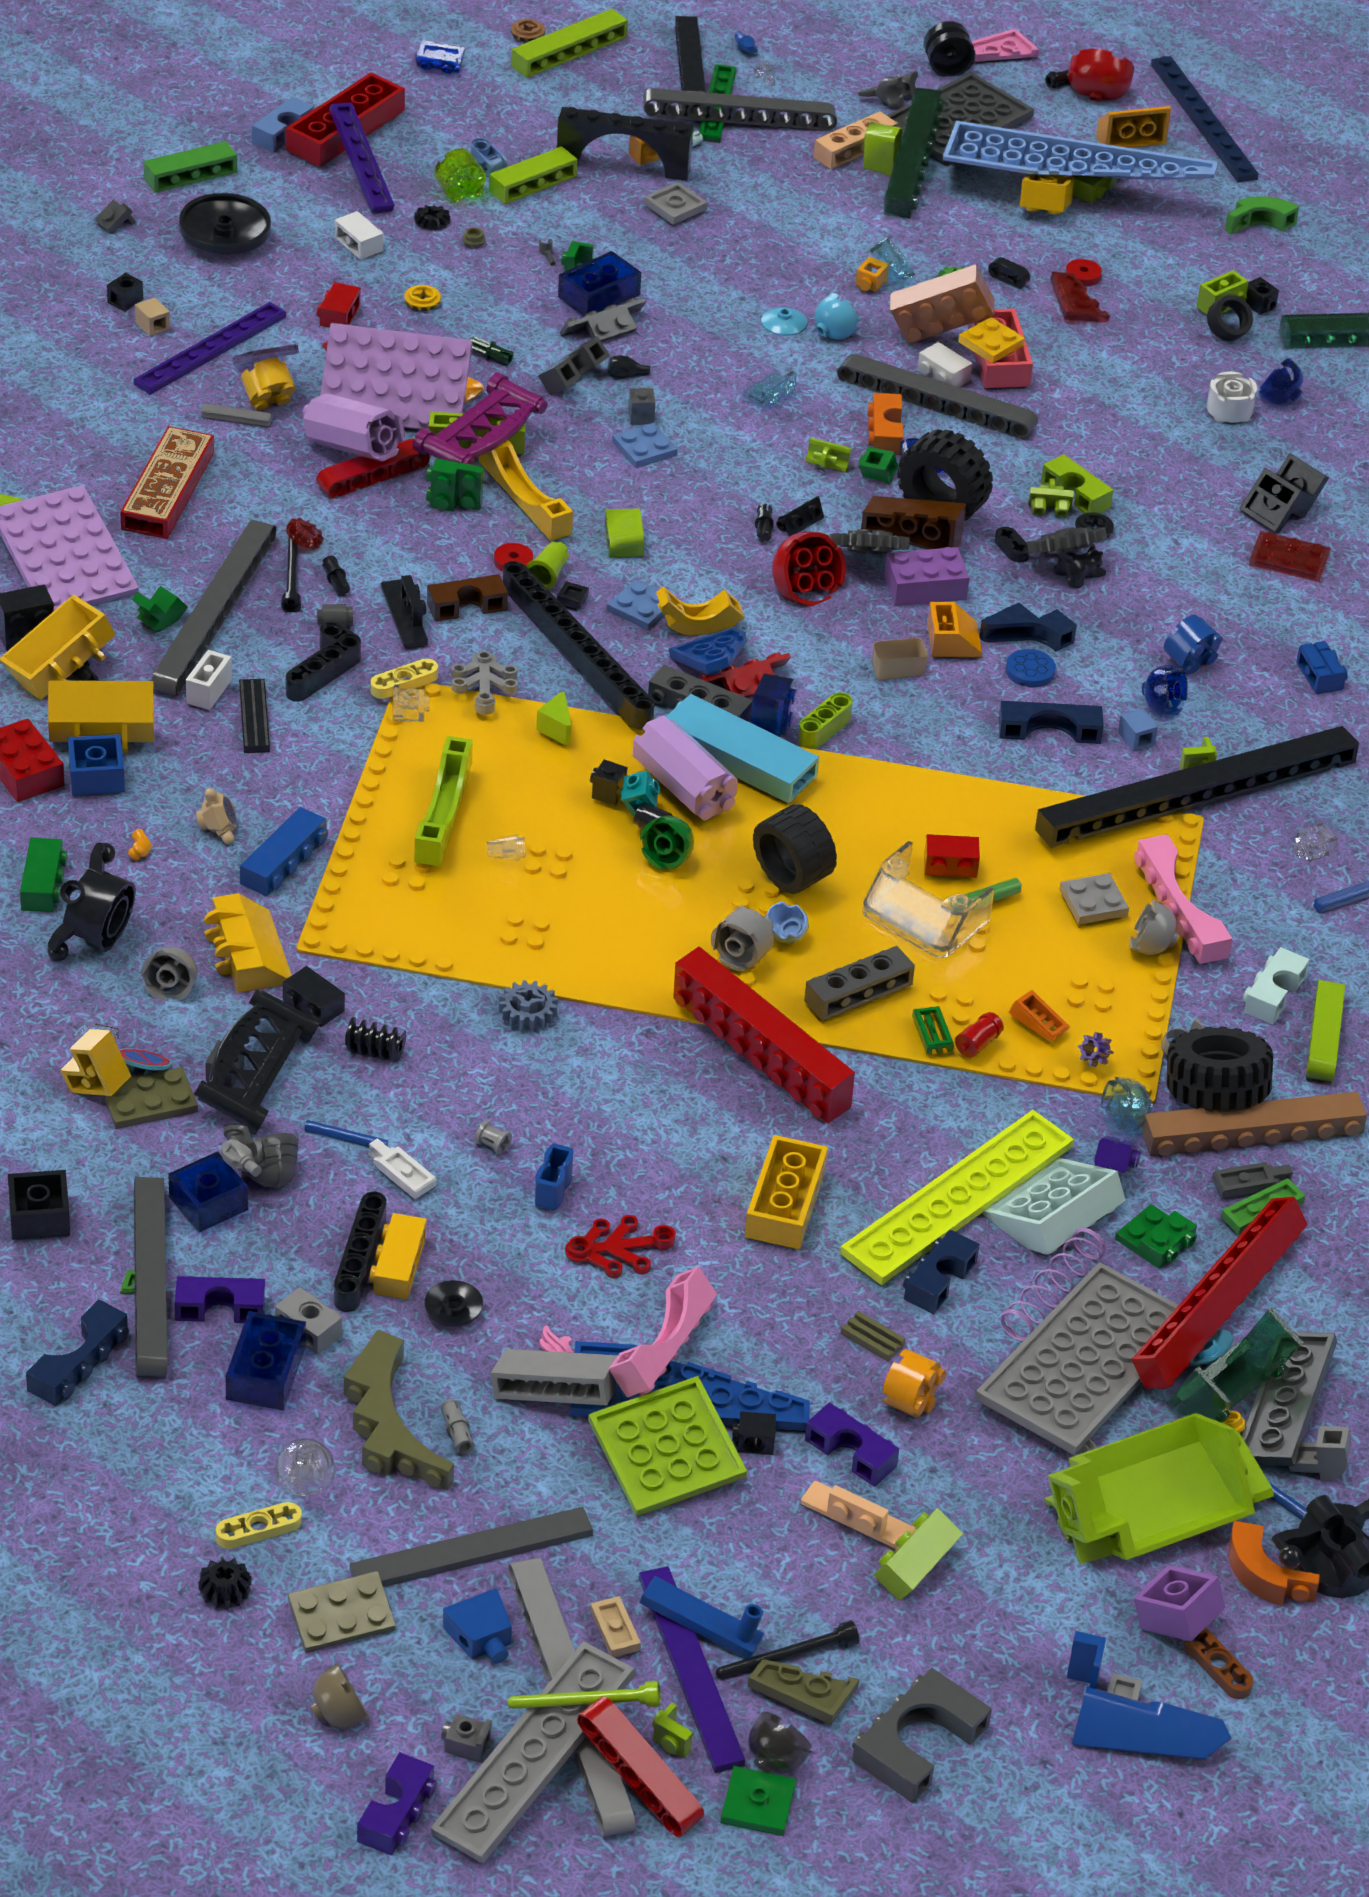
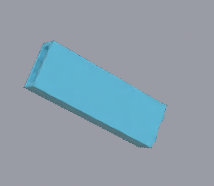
M692 694L683 701H680L669 714L664 715L678 723L736 778L787 803H790L817 777L819 756Z

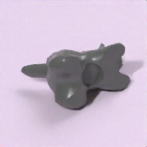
M913 71L904 76L886 77L882 79L877 87L861 90L858 92V95L863 97L878 96L880 101L890 108H901L904 105V98L912 99L919 96V90L915 87L918 73Z

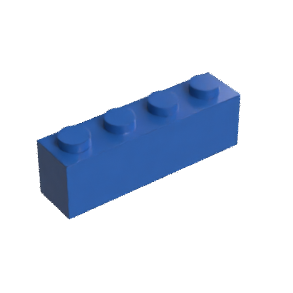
M299 807L240 865V884L265 896H268L274 889L277 890L281 886L282 881L289 874L292 875L298 865L304 859L307 860L318 845L324 844L328 836L327 818Z

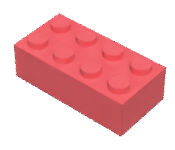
M994 309V316L992 318L1024 337L1015 309ZM986 319L968 324V329L983 322ZM1026 341L1023 347L994 363L973 352L984 388L1030 387L1033 362Z

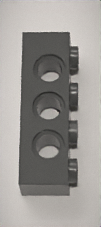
M663 665L649 680L648 695L656 704L675 709L680 701H683L692 694L747 722L751 720L753 700L667 665Z
M894 946L806 981L804 1001L821 1021H824L913 985L915 965L898 946Z

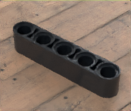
M371 1191L362 1196L334 1281V1305L343 1312L354 1311L360 1305L383 1228L386 1224L387 1199L380 1192Z

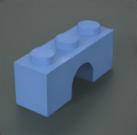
M291 97L252 125V143L275 152L286 144V127L314 110V106Z

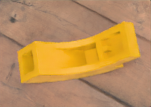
M664 586L656 591L659 600L658 607L665 615L668 626L684 635L713 634L729 629L745 618L740 602L725 589L711 600L700 604L684 603Z

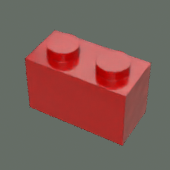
M334 282L330 290L326 291L324 301L319 303L317 307L319 326L330 328L331 323L350 325L361 305V287Z
M926 834L924 850L925 875L977 878L980 861L979 837Z

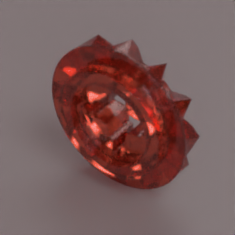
M300 517L297 519L292 518L286 525L288 536L301 547L316 549L321 546L324 540L322 531L316 528L317 525H312L309 520L304 521Z

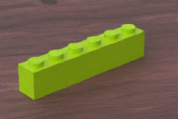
M609 9L512 48L511 67L526 78H529L627 38L628 19L614 9Z

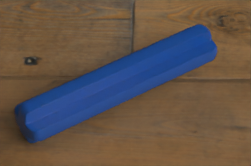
M1369 881L1316 898L1313 904L1314 909L1318 913H1323L1368 898Z

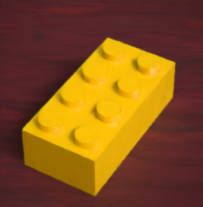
M773 1135L747 1211L744 1237L800 1250L825 1175L828 1156L827 1146Z

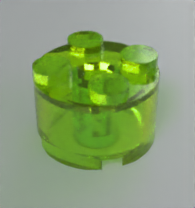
M464 148L454 149L444 155L445 159L441 163L438 161L434 169V177L452 202H458L467 196H480L486 181V173L475 156Z

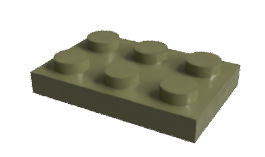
M183 1067L129 1078L112 1096H103L115 1129L198 1112V1105Z
M378 1571L288 1593V1603L305 1653L394 1631L396 1627Z

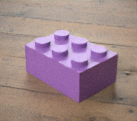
M958 547L886 553L884 577L895 606L967 600L969 575Z

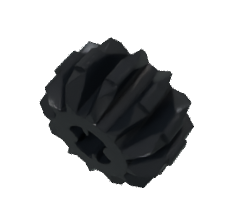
M222 1556L218 1563L210 1560L208 1567L202 1568L200 1572V1581H198L200 1594L203 1595L204 1602H212L215 1609L220 1604H224L228 1610L232 1602L240 1606L242 1599H247L250 1594V1573L247 1572L245 1563L237 1564L235 1557L230 1561H225Z

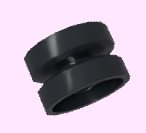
M943 21L928 30L924 37L923 47L931 68L937 75L943 77L962 75L971 68L975 61L976 52L967 29L961 23Z

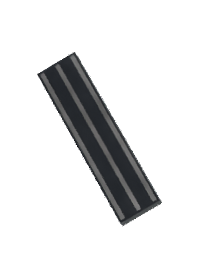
M239 679L244 753H269L270 741L265 679Z

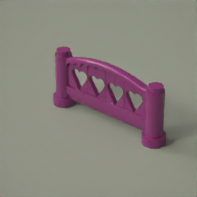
M496 372L488 381L486 390L489 395L437 435L425 428L419 430L413 440V449L423 455L428 453L438 459L474 465L475 458L499 447L515 435L528 420L531 413L543 414L547 409L548 403L543 397L509 381L507 376ZM501 406L518 407L520 409L515 410L514 414L509 415L504 412ZM487 417L502 418L505 421H501L498 426H493L489 423ZM472 429L490 430V432L485 433L484 437H477ZM457 440L474 441L476 443L471 444L470 448L464 449Z

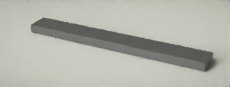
M579 1507L352 1562L349 1565V1570L352 1577L378 1571L381 1583L385 1587L593 1536V1528L584 1507Z

